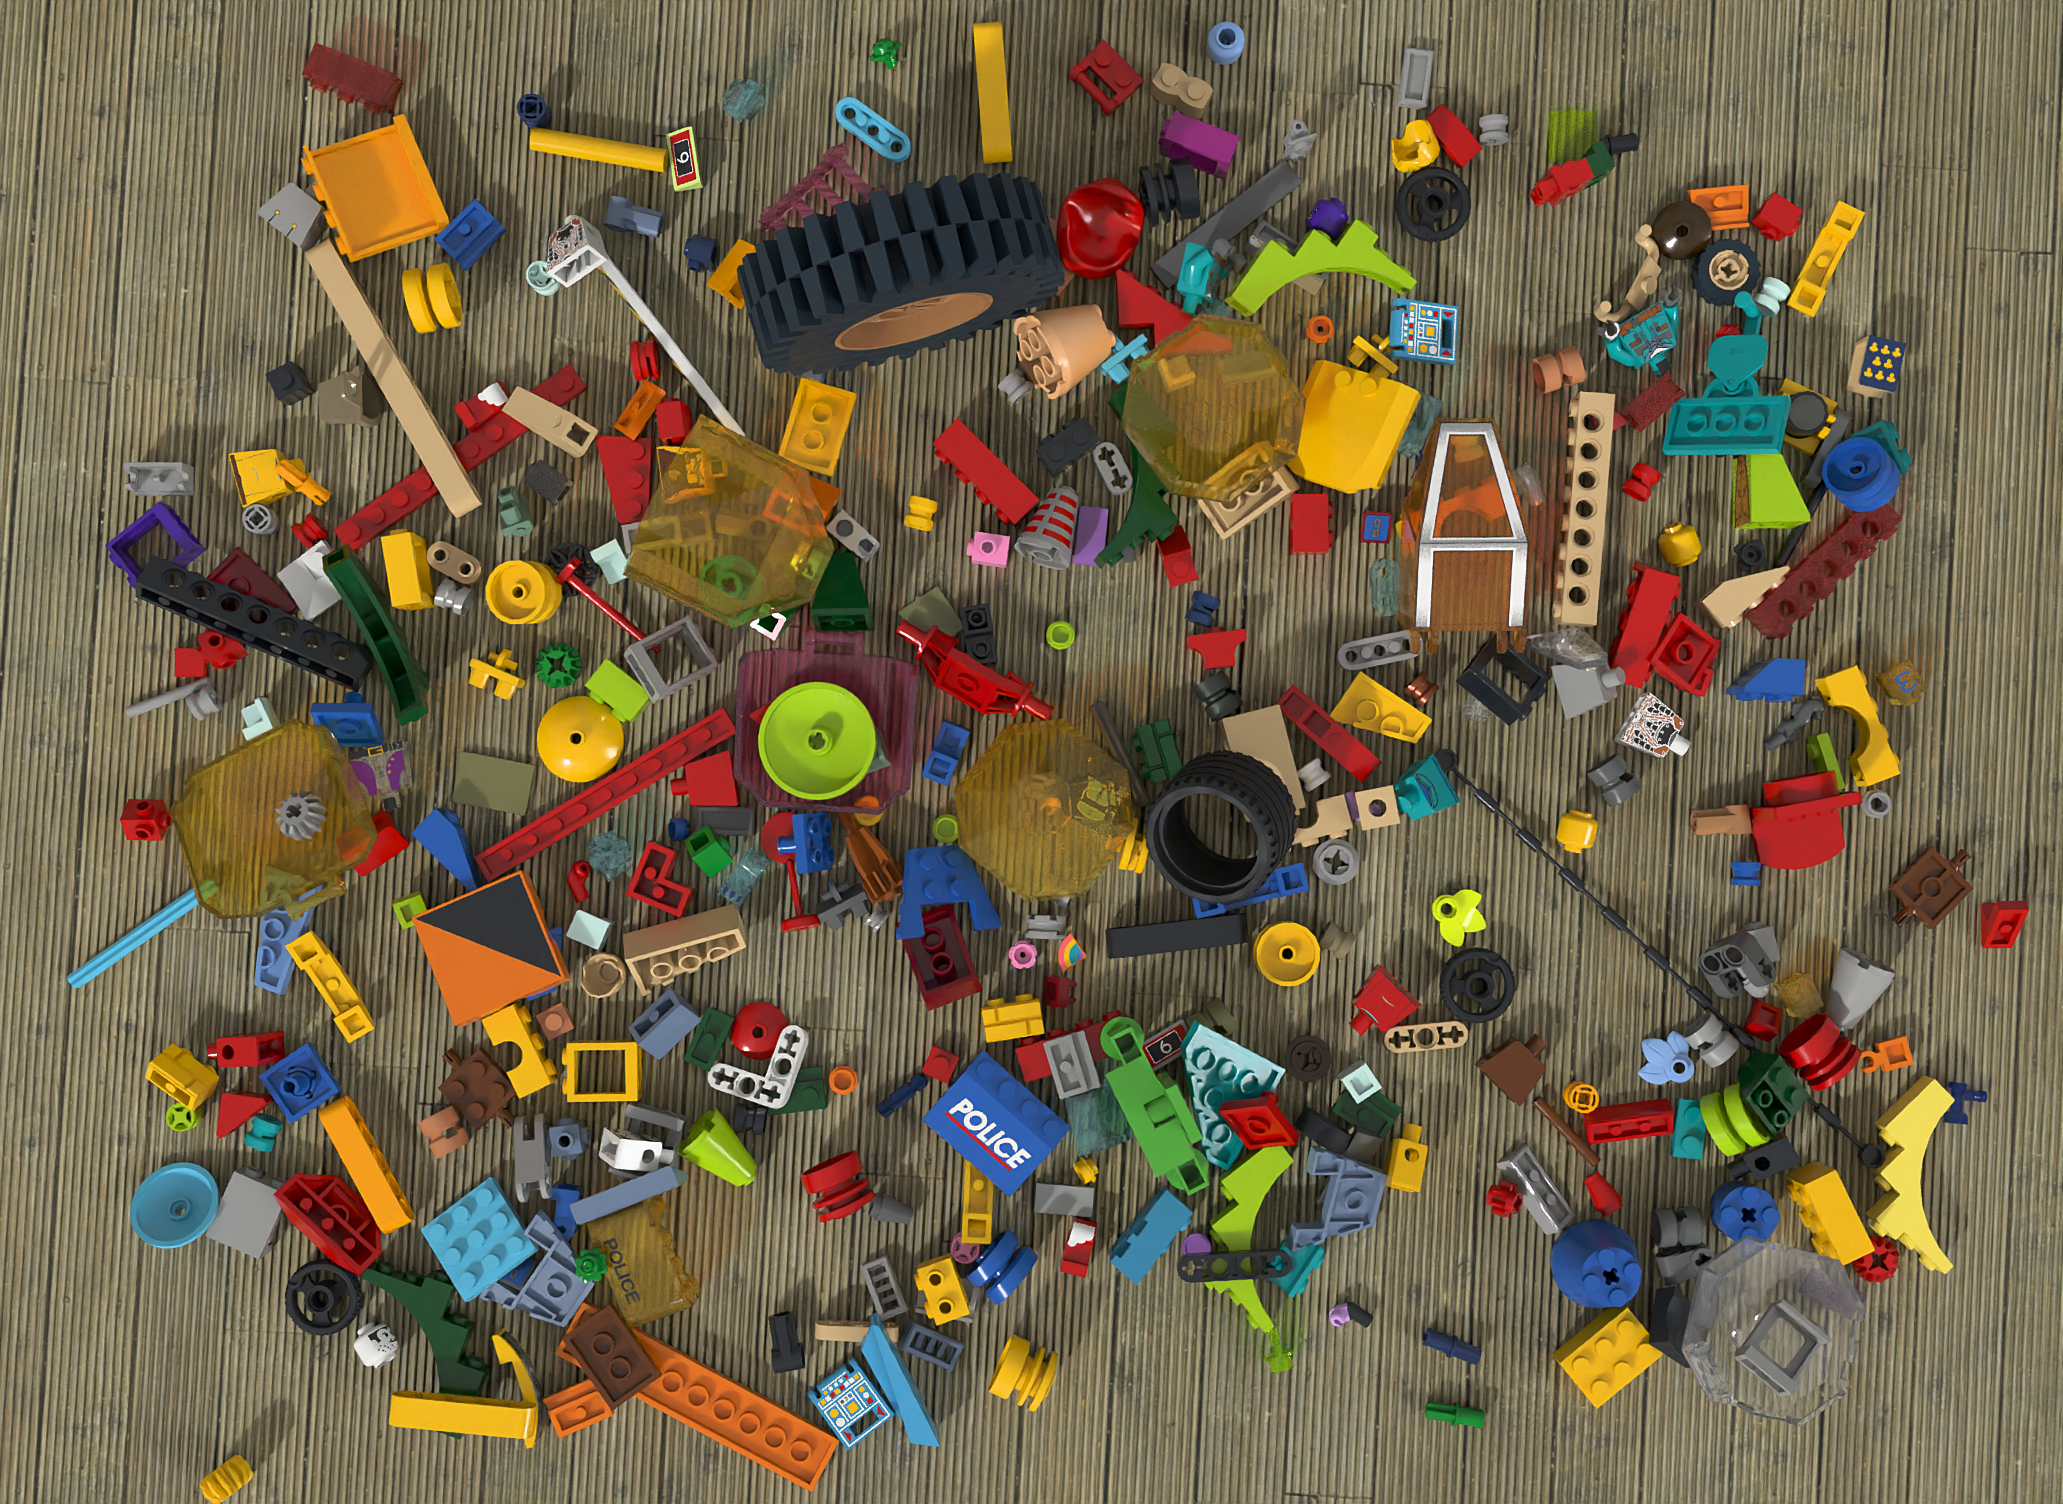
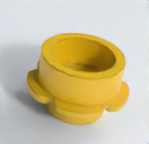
M1079 1157V1161L1073 1164L1079 1179L1084 1184L1090 1181L1096 1182L1095 1175L1099 1171L1091 1158Z

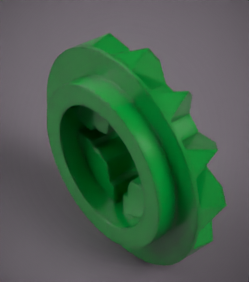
M562 642L549 643L539 651V655L535 660L536 674L542 683L552 688L559 689L572 685L578 679L582 670V661L579 653L572 646ZM549 658L556 660L564 658L562 665L567 673L559 670L553 673L552 669L554 666Z

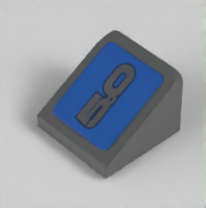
M530 1256L499 1280L518 1290H522L532 1275L538 1260Z

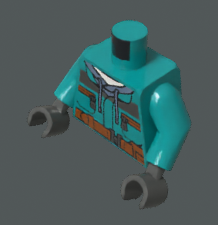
M1220 238L1214 242L1212 247L1187 242L1177 284V290L1185 297L1182 308L1183 313L1198 316L1202 302L1210 304L1214 302L1220 281L1229 277V272L1232 270L1238 275H1242L1249 265L1248 261L1239 253L1233 254L1228 260V264H1226L1227 260L1225 258L1235 250V246L1228 239Z
M1671 285L1672 292L1669 296L1666 289L1661 288L1659 290V296L1665 300L1663 304L1660 301L1620 325L1607 319V331L1600 326L1597 328V334L1605 337L1604 343L1612 359L1627 367L1632 366L1635 370L1649 363L1657 377L1673 368L1664 353L1677 345L1676 340L1679 328L1677 302L1682 295L1681 290L1677 286Z

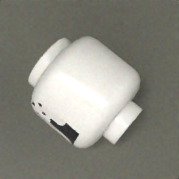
M371 1322L358 1330L359 1337L354 1342V1349L365 1366H374L378 1369L397 1356L395 1351L398 1349V1342L386 1324L375 1326Z

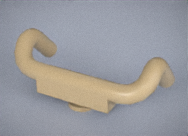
M1645 224L1635 233V241L1646 249L1648 256L1620 310L1616 313H1610L1611 304L1608 301H1603L1595 309V316L1599 321L1608 324L1606 322L1607 319L1618 324L1625 321L1632 311L1640 312L1648 294H1652L1656 290V279L1662 269L1657 265L1659 248L1655 241L1649 237L1652 232L1651 226Z

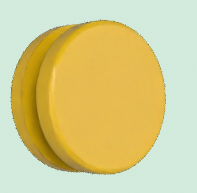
M1130 817L1124 834V844L1119 854L1118 868L1134 870L1135 873L1141 874L1149 854L1144 836L1146 829L1143 825L1141 834L1136 833L1138 818Z

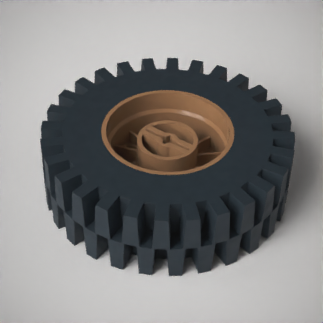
M986 172L972 173L959 183L956 175L943 176L930 188H924L922 181L905 184L900 194L888 196L886 190L883 189L869 193L871 202L857 206L850 200L834 205L836 214L832 216L819 213L811 214L802 218L804 227H784L775 232L777 240L761 241L755 246L756 252L746 254L742 258L743 265H739L737 268L738 280L762 363H764L765 368L768 370L774 368V371L780 374L790 371L791 375H801L812 370L813 375L825 374L838 367L839 372L850 371L863 362H867L868 366L872 367L882 365L889 357L899 355L900 360L913 357L916 350L926 347L931 351L945 348V341L951 339L965 341L976 337L975 330H993L1003 326L1002 319H1017L1027 314V308L1039 307L1046 302L1045 297L1054 296L1059 291L1058 287L1063 286L1065 282L1064 271L1038 184L1035 181L1029 183L1028 177L1022 175L1012 179L1010 173H998L989 179Z

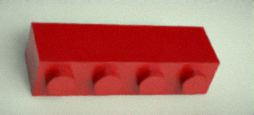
M958 418L933 442L934 447L937 449L934 452L935 456L945 465L950 462L957 469L954 472L956 477L964 485L970 482L977 489L974 493L976 497L986 506L991 503L998 510L995 515L1004 525L1008 526L1011 523L1016 528L1040 504V500Z
M1114 1010L1103 1014L1104 1019L1092 1022V1019L1089 1018L1076 1022V1028L1067 1031L1064 1030V1027H1059L1047 1031L1048 1036L1037 1039L1036 1035L1019 1040L1020 1045L1015 1046L1025 1083L1052 1075L1043 1045L1044 1041L1075 1033L1079 1030H1084L1093 1062L1108 1058L1109 1056L1101 1046L1100 1037L1102 1029L1107 1022L1114 1018L1128 1017L1126 1012L1120 1014L1119 1010Z

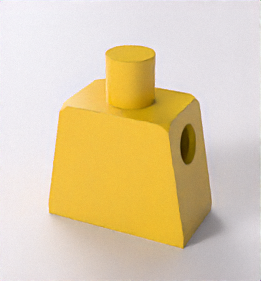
M1405 1123L1402 1139H1392L1383 1170L1387 1174L1385 1186L1406 1192H1420L1428 1151L1427 1145L1419 1143L1422 1131L1421 1126ZM1406 1150H1408V1152H1409V1159H1408V1160L1405 1158V1151H1406Z

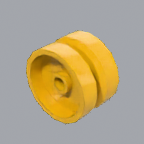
M446 262L430 265L427 274L420 267L403 271L402 284L405 302L412 323L418 333L423 334L435 331L438 327V322L446 329L462 325L463 315L458 288L453 273Z
M507 561L498 565L489 575L486 584V600L490 610L504 622L509 624L541 623L550 619L558 610L562 599V585L555 581L557 574L546 564L539 561Z
M1275 921L1266 925L1257 934L1252 945V958L1257 970L1269 981L1280 986H1296L1306 982L1316 972L1320 962V947L1316 937L1306 927L1292 921ZM1286 948H1289L1288 951L1291 953L1289 958L1282 957V951Z

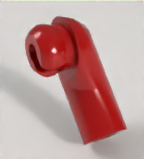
M585 860L574 862L566 878V883L577 904L590 898L584 883L591 867Z

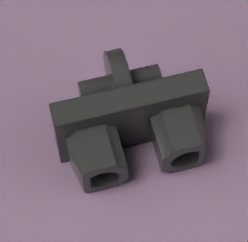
M831 879L827 881L830 890L821 894L824 901L815 905L821 923L825 921L832 931L846 924L841 912L851 908L856 918L870 912L867 902L868 897L861 882L850 887L847 881L836 885L835 881Z

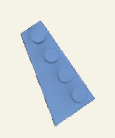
M266 865L265 876H268L267 890H264L263 894L265 912L264 920H261L260 923L262 941L257 952L254 985L277 994H285L296 964L285 945L307 932L323 884L275 866Z

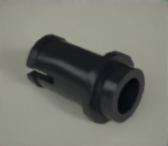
M1636 133L1614 137L1608 134L1599 140H1603L1611 157L1613 154L1638 150V137Z

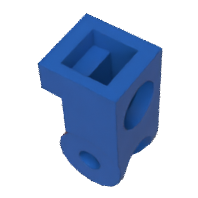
M556 1182L552 1186V1196L549 1198L557 1200L555 1219L552 1223L565 1239L569 1241L579 1228V1224H576L571 1212L570 1204L583 1199L585 1186Z

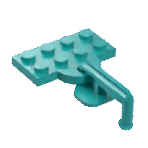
M1739 292L1734 300L1736 306L1742 308L1747 315L1743 334L1719 337L1710 347L1707 366L1717 378L1706 387L1702 398H1675L1673 400L1662 448L1665 455L1780 454L1791 399L1788 395L1762 396L1761 388L1755 378L1751 376L1765 364L1768 342L1762 335H1759L1762 313L1749 292Z

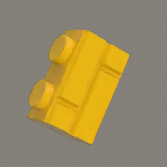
M1032 993L1016 995V1001L1004 1003V998L986 1000L987 1005L982 1006L981 1009L987 1043L1045 1034L1039 997L1033 998Z
M174 1043L170 1044L150 1062L145 1076L146 1079L191 1111H194L215 1092L220 1078L212 1066L201 1064L194 1059L193 1054L188 1049L179 1048Z

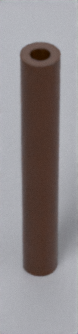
M1541 1096L1533 1100L1532 1104L1592 1167L1600 1162L1601 1158Z

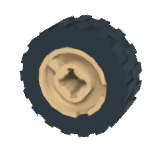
M1731 239L1718 240L1705 248L1696 257L1697 260L1692 265L1691 279L1693 280V288L1698 292L1697 295L1706 300L1705 302L1719 307L1722 305L1731 306L1735 303V296L1739 292L1747 291L1751 294L1752 290L1756 288L1757 281L1761 275V272H1759L1761 265L1760 261L1757 260V254L1750 249L1749 245L1743 244L1737 239L1735 241Z

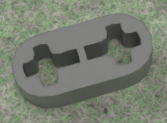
M1110 442L1099 444L1094 450L1093 459L1108 490L1115 495L1126 494L1132 486L1133 479L1120 451ZM1102 449H1106L1107 452L1113 451L1114 455L1111 456V461L1114 466L1109 467L1106 460L1100 461L1099 457L1102 455ZM1116 470L1120 478H1127L1123 489H1120L1118 485H1112L1115 480L1112 471Z

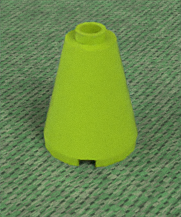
M714 1108L713 1112L708 1110L687 1131L690 1133L688 1140L685 1142L681 1139L677 1145L676 1153L679 1156L737 1187L742 1184L745 1186L749 1185L757 1175L755 1171L757 1168L756 1162L717 1108Z

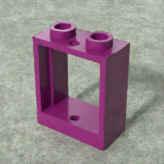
M1174 111L1171 120L1165 119L1158 144L1162 145V156L1169 159L1188 156L1193 168L1224 180L1240 137Z

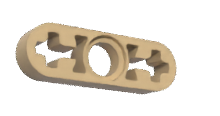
M1456 1020L1394 1025L1383 1033L1382 1042L1388 1050L1394 1053L1456 1048L1462 1046L1467 1041L1468 1030L1464 1024ZM1452 1026L1461 1031V1035L1456 1036V1041L1445 1036L1440 1037L1442 1043L1438 1044L1439 1033L1436 1027H1440V1032L1442 1033L1450 1032ZM1423 1028L1430 1029L1433 1034L1432 1041L1426 1045L1420 1044L1417 1040V1034ZM1412 1029L1411 1040L1414 1044L1413 1046H1409L1410 1041L1408 1040L1399 1041L1398 1047L1389 1042V1038L1394 1036V1032L1397 1031L1400 1036H1409L1407 1030Z
M818 1320L815 1322V1338L829 1341L862 1342L863 1337L867 1335L871 1321ZM882 1322L892 1342H898L900 1325Z

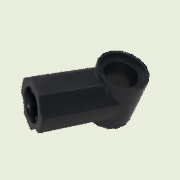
M794 1311L770 1315L768 1319L773 1343L771 1354L775 1374L805 1369L804 1349L802 1343H799Z

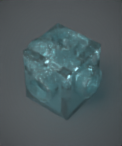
M613 830L596 835L591 840V843L587 845L590 853L587 856L588 862L595 872L600 870L608 882L633 868L631 857L628 854L631 851L628 843L623 836L618 838Z

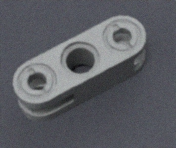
M546 1113L535 1115V1138H530L529 1122L525 1115L517 1116L514 1120L515 1182L517 1197L520 1202L528 1201L531 1190L540 1189L543 1199H548L552 1196L551 1150H548L546 1143V1134L549 1132L550 1124Z

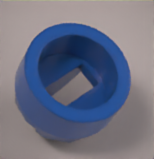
M671 818L669 820L668 833L671 841L686 840L690 836L691 830H687V827L691 826L688 820L684 818Z

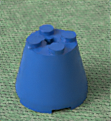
M1601 1219L1582 1221L1573 1226H1568L1554 1242L1550 1255L1553 1277L1560 1291L1573 1302L1588 1308L1622 1307L1637 1293L1642 1275L1638 1251L1628 1234L1615 1224ZM1606 1270V1271H1609V1272H1610V1271L1612 1270V1273H1611V1275L1609 1276V1275H1608L1606 1272H1604V1271Z

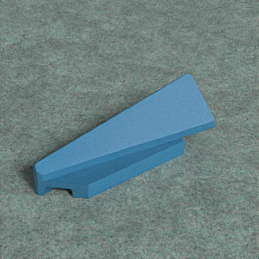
M876 1312L872 1314L871 1325L867 1335L862 1339L861 1351L898 1418L902 1416L910 1442L938 1447L940 1446L937 1427L925 1407L924 1399Z

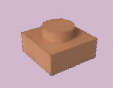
M564 1001L535 1015L548 1041L576 1028Z

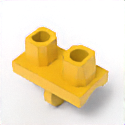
M1377 333L1372 336L1370 340L1379 346L1377 349L1358 335L1353 341L1354 346L1351 348L1346 359L1356 367H1359L1369 356L1377 362L1369 372L1370 374L1387 378L1390 374L1394 375L1399 367L1382 354L1383 350L1389 355L1390 351L1397 350L1389 346L1390 334L1385 340Z
M504 649L500 655L490 652L488 660L495 662V666L474 658L471 659L468 665L473 667L468 683L485 689L490 677L493 676L499 679L493 694L510 701L517 688L523 689L526 680L504 671L506 668L515 671L518 663L510 660L511 651Z

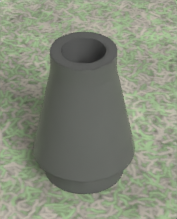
M884 1192L882 1194L875 1193L876 1196L871 1201L868 1215L874 1217V1221L903 1223L906 1225L910 1223L913 1208L904 1205Z

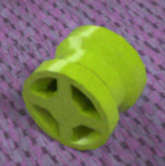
M176 1103L169 1107L166 1112L167 1125L172 1130L178 1132L196 1127L203 1118L201 1106L191 1111L181 1103Z

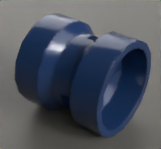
M530 93L525 94L519 99L517 113L527 127L530 129L533 127L544 129L550 124L552 118L551 111L539 95Z
M1194 591L1191 598L1192 606L1186 611L1184 619L1211 628L1214 621L1213 612L1218 609L1221 600L1209 594Z

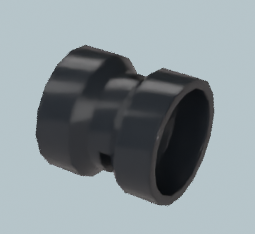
M738 1103L734 1119V1132L744 1133L752 1129L754 1135L763 1136L766 1128L768 1108L758 1106L753 1110L747 1104Z

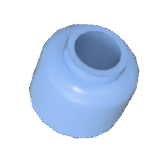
M1228 21L1220 22L1213 26L1206 43L1207 53L1211 60L1221 65H1228L1237 61L1243 51L1245 43L1244 33L1238 25Z

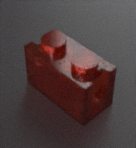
M1668 372L1663 373L1618 411L1636 433L1642 432L1687 394L1671 379L1672 376Z

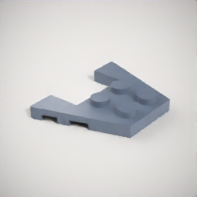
M1311 1146L1305 1168L1310 1175H1331L1319 1222L1291 1224L1286 1244L1291 1252L1300 1251L1301 1246L1309 1243L1314 1245L1324 1243L1325 1238L1336 1234L1342 1237L1373 1227L1387 1179V1174L1380 1168L1317 1146Z
M540 1209L523 1234L548 1251L521 1291L498 1280L483 1291L479 1299L488 1303L490 1300L501 1303L503 1308L509 1310L514 1308L529 1312L531 1317L565 1327L597 1281L593 1280L584 1283L582 1276H576L574 1259L579 1255L544 1211Z

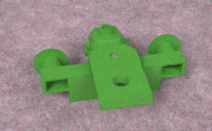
M1117 1017L1110 1020L1102 1029L1100 1037L1101 1046L1109 1057L1121 1060L1122 1065L1104 1074L1156 1178L1165 1173L1168 1181L1174 1187L1185 1190L1188 1196L1209 1186L1210 1184L1206 1178L1208 1174L1207 1159L1201 1151L1191 1147L1187 1140L1188 1138L1194 1144L1203 1139L1182 1097L1183 1092L1177 1080H1173L1166 1071L1155 1075L1142 1049L1144 1043L1143 1030L1135 1020L1128 1017Z

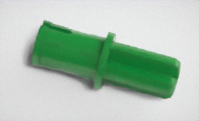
M1428 1401L1425 1405V1417L1427 1419L1450 1422L1452 1426L1461 1424L1480 1429L1484 1425L1485 1412L1483 1409L1459 1406L1457 1402L1451 1405Z

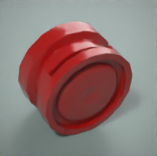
M655 338L646 339V342L640 343L639 340L630 341V357L635 380L644 381L646 377H651L652 380L660 379L661 365Z

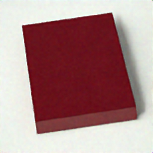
M237 546L206 577L218 584H226L241 594L253 596L271 607L281 608L292 616L300 610L295 600L241 547ZM226 609V611H229V612L234 611V610H232V609Z

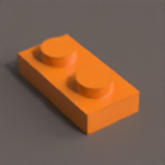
M645 379L613 427L635 440L637 435L644 430L646 422L656 410L654 408L655 405L661 404V400L666 392Z

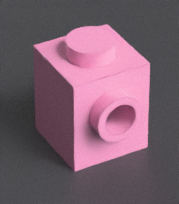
M975 531V538H969L967 555L972 556L971 561L974 564L1006 568L1010 536Z

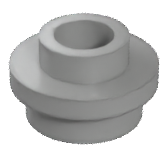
M1873 789L1867 791L1862 797L1863 803H1861V808L1868 817L1881 818L1890 811L1891 800L1886 792ZM1874 798L1879 803L1876 809H1873L1871 806V801Z

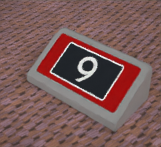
M1182 1018L1144 1041L1142 1049L1154 1072L1182 1055L1180 1045L1189 1031Z

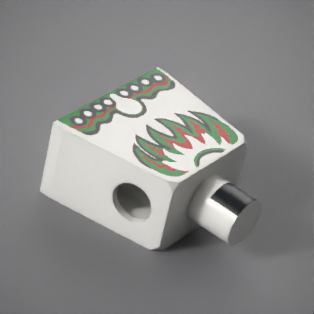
M604 1127L598 1156L616 1169L653 1172L658 1169L659 1163H671L674 1150L672 1146L662 1145L660 1140L650 1134Z

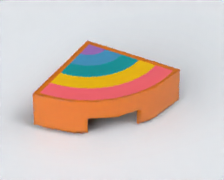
M1071 932L1062 940L1058 950V962L1062 972H1065L1087 957Z

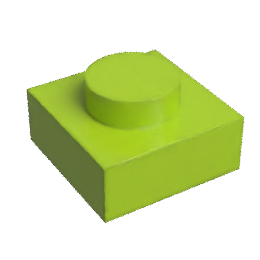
M421 891L392 900V906L402 930L414 926L411 917L428 910Z

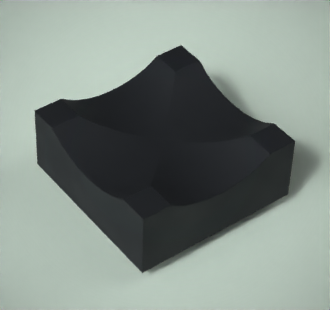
M1676 1286L1657 1288L1653 1305L1649 1344L1685 1368L1705 1367L1707 1356L1704 1351V1336L1712 1320L1713 1311L1686 1298L1682 1290Z

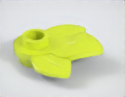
M1464 889L1453 896L1444 894L1434 900L1432 914L1440 922V934L1450 944L1461 947L1464 941V932H1477L1486 928L1483 916L1475 908L1482 898L1479 893ZM1445 903H1448L1451 907L1448 914H1443L1441 911V907Z

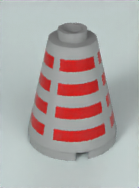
M1064 485L1052 489L1016 540L1014 547L1020 555L1026 558L1027 554L1034 556L1032 562L1051 569L1063 570L1065 566L1066 568L1069 567L1079 505V497L1076 495V491Z

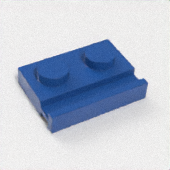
M474 199L434 240L467 271L507 230Z

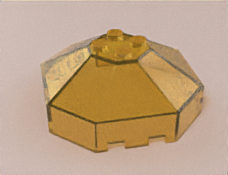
M1200 314L1191 320V324L1179 332L1175 331L1157 343L1156 348L1144 356L1141 354L1132 361L1122 415V429L1170 494L1229 504L1297 457L1307 399L1287 374L1289 361L1278 347H1274L1266 336L1267 332L1260 323Z
M1065 719L1006 725L954 788L958 846L1025 902L1083 897L1099 875L1103 874L1115 859V851L1134 829L1128 770Z

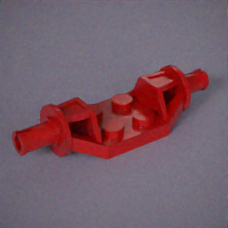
M906 619L902 621L895 635L917 646L918 652L915 659L918 661L922 660L934 686L982 714L1012 713L1011 716L1015 718L1019 711L1025 710L1043 721V723L1047 721L1054 707L1032 695L1033 692L1031 690L1035 683L1032 681L1030 683L1026 682L1010 670L1003 677L992 668L986 667L972 659L967 653L960 652L955 649L959 640L938 630L939 626L934 625L930 631L925 632ZM929 648H931L933 652L941 659L940 665L931 653V651L929 650ZM1000 695H1004L1016 698L1017 700H1000L998 699V697Z

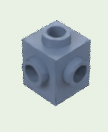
M574 1116L557 1119V1123L551 1126L546 1134L547 1148L552 1150L553 1157L562 1156L563 1161L580 1158V1153L587 1150L591 1143L589 1127H586L585 1119L575 1120ZM564 1136L569 1137V1145H565Z

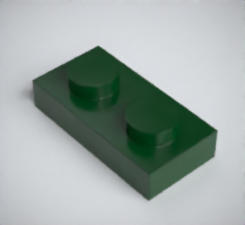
M707 1006L683 1060L710 1072L735 1017L714 1007Z

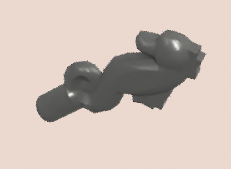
M1811 696V699L1803 704H1793L1791 708V716H1794L1793 719L1781 722L1777 727V734L1764 743L1765 747L1770 752H1773L1784 742L1788 744L1795 742L1798 738L1796 729L1805 727L1813 713L1815 720L1821 719V713L1825 710L1823 698Z

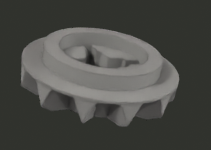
M1330 839L1323 842L1317 847L1312 857L1313 870L1320 880L1330 885H1342L1349 882L1355 876L1359 867V857L1355 848L1350 843L1341 839ZM1338 849L1339 860L1347 863V866H1337L1332 875V865L1324 861V858H1333Z

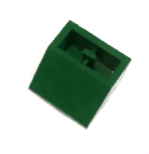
M1754 1050L1738 1070L1741 1098L1770 1136L1777 1138L1810 1095L1780 1055Z

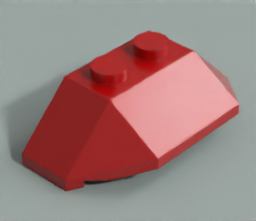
M295 1173L273 1194L290 1222L335 1264L360 1276L381 1255L380 1228L365 1201L338 1176Z

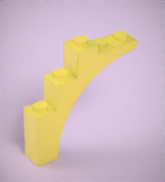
M1922 1076L1874 1123L1881 1131L1878 1135L1891 1148L1885 1153V1161L1880 1167L1869 1168L1876 1175L1874 1181L1886 1193L1865 1215L1872 1221L1869 1225L1881 1237L1887 1235L1895 1240L1899 1239L1908 1249H1915L1921 1255L1918 1259L1930 1271L1936 1269L1946 1274L1953 1265L1938 1247L1928 1227L1922 1206L1920 1179L1922 1161L1929 1138L1939 1119L1955 1099L1935 1079Z

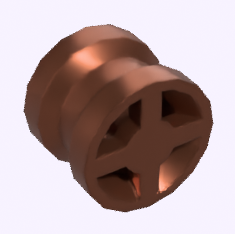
M1422 671L1407 684L1403 692L1406 695H1411L1415 699V704L1420 707L1440 687L1436 683H1431L1426 672Z

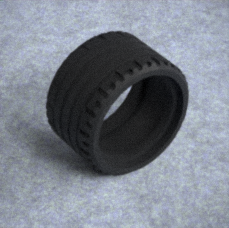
M1218 750L1213 753H1204L1190 760L1156 796L1147 812L1144 836L1146 847L1149 850V856L1153 860L1154 866L1159 870L1163 878L1177 888L1178 891L1202 902L1227 904L1228 902L1235 903L1239 900H1244L1249 895L1252 896L1272 875L1290 850L1295 839L1294 834L1297 832L1296 807L1293 804V798L1289 794L1287 786L1283 784L1282 779L1270 767L1264 765L1260 760L1258 761L1254 757L1243 755L1240 752L1235 753L1228 750L1222 752ZM1212 794L1222 797L1237 806L1248 817L1255 829L1258 838V855L1246 859H1232L1219 855L1207 848L1189 827L1185 814L1186 796Z

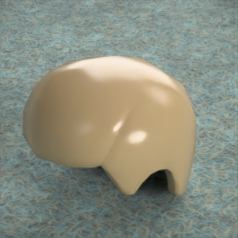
M608 952L595 954L582 967L583 979L580 984L590 996L596 998L612 996L621 990L625 983V965L622 959L615 954Z

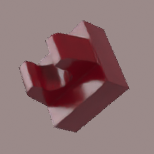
M1045 975L1043 1004L1068 1008V1005L1076 1002V998L1068 997L1069 987H1077V982L1070 980V978Z

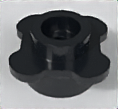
M1754 539L1748 544L1738 543L1734 547V552L1738 554V568L1740 570L1747 571L1750 567H1763L1766 564L1765 551L1760 540ZM1749 552L1753 554L1752 558L1748 557Z

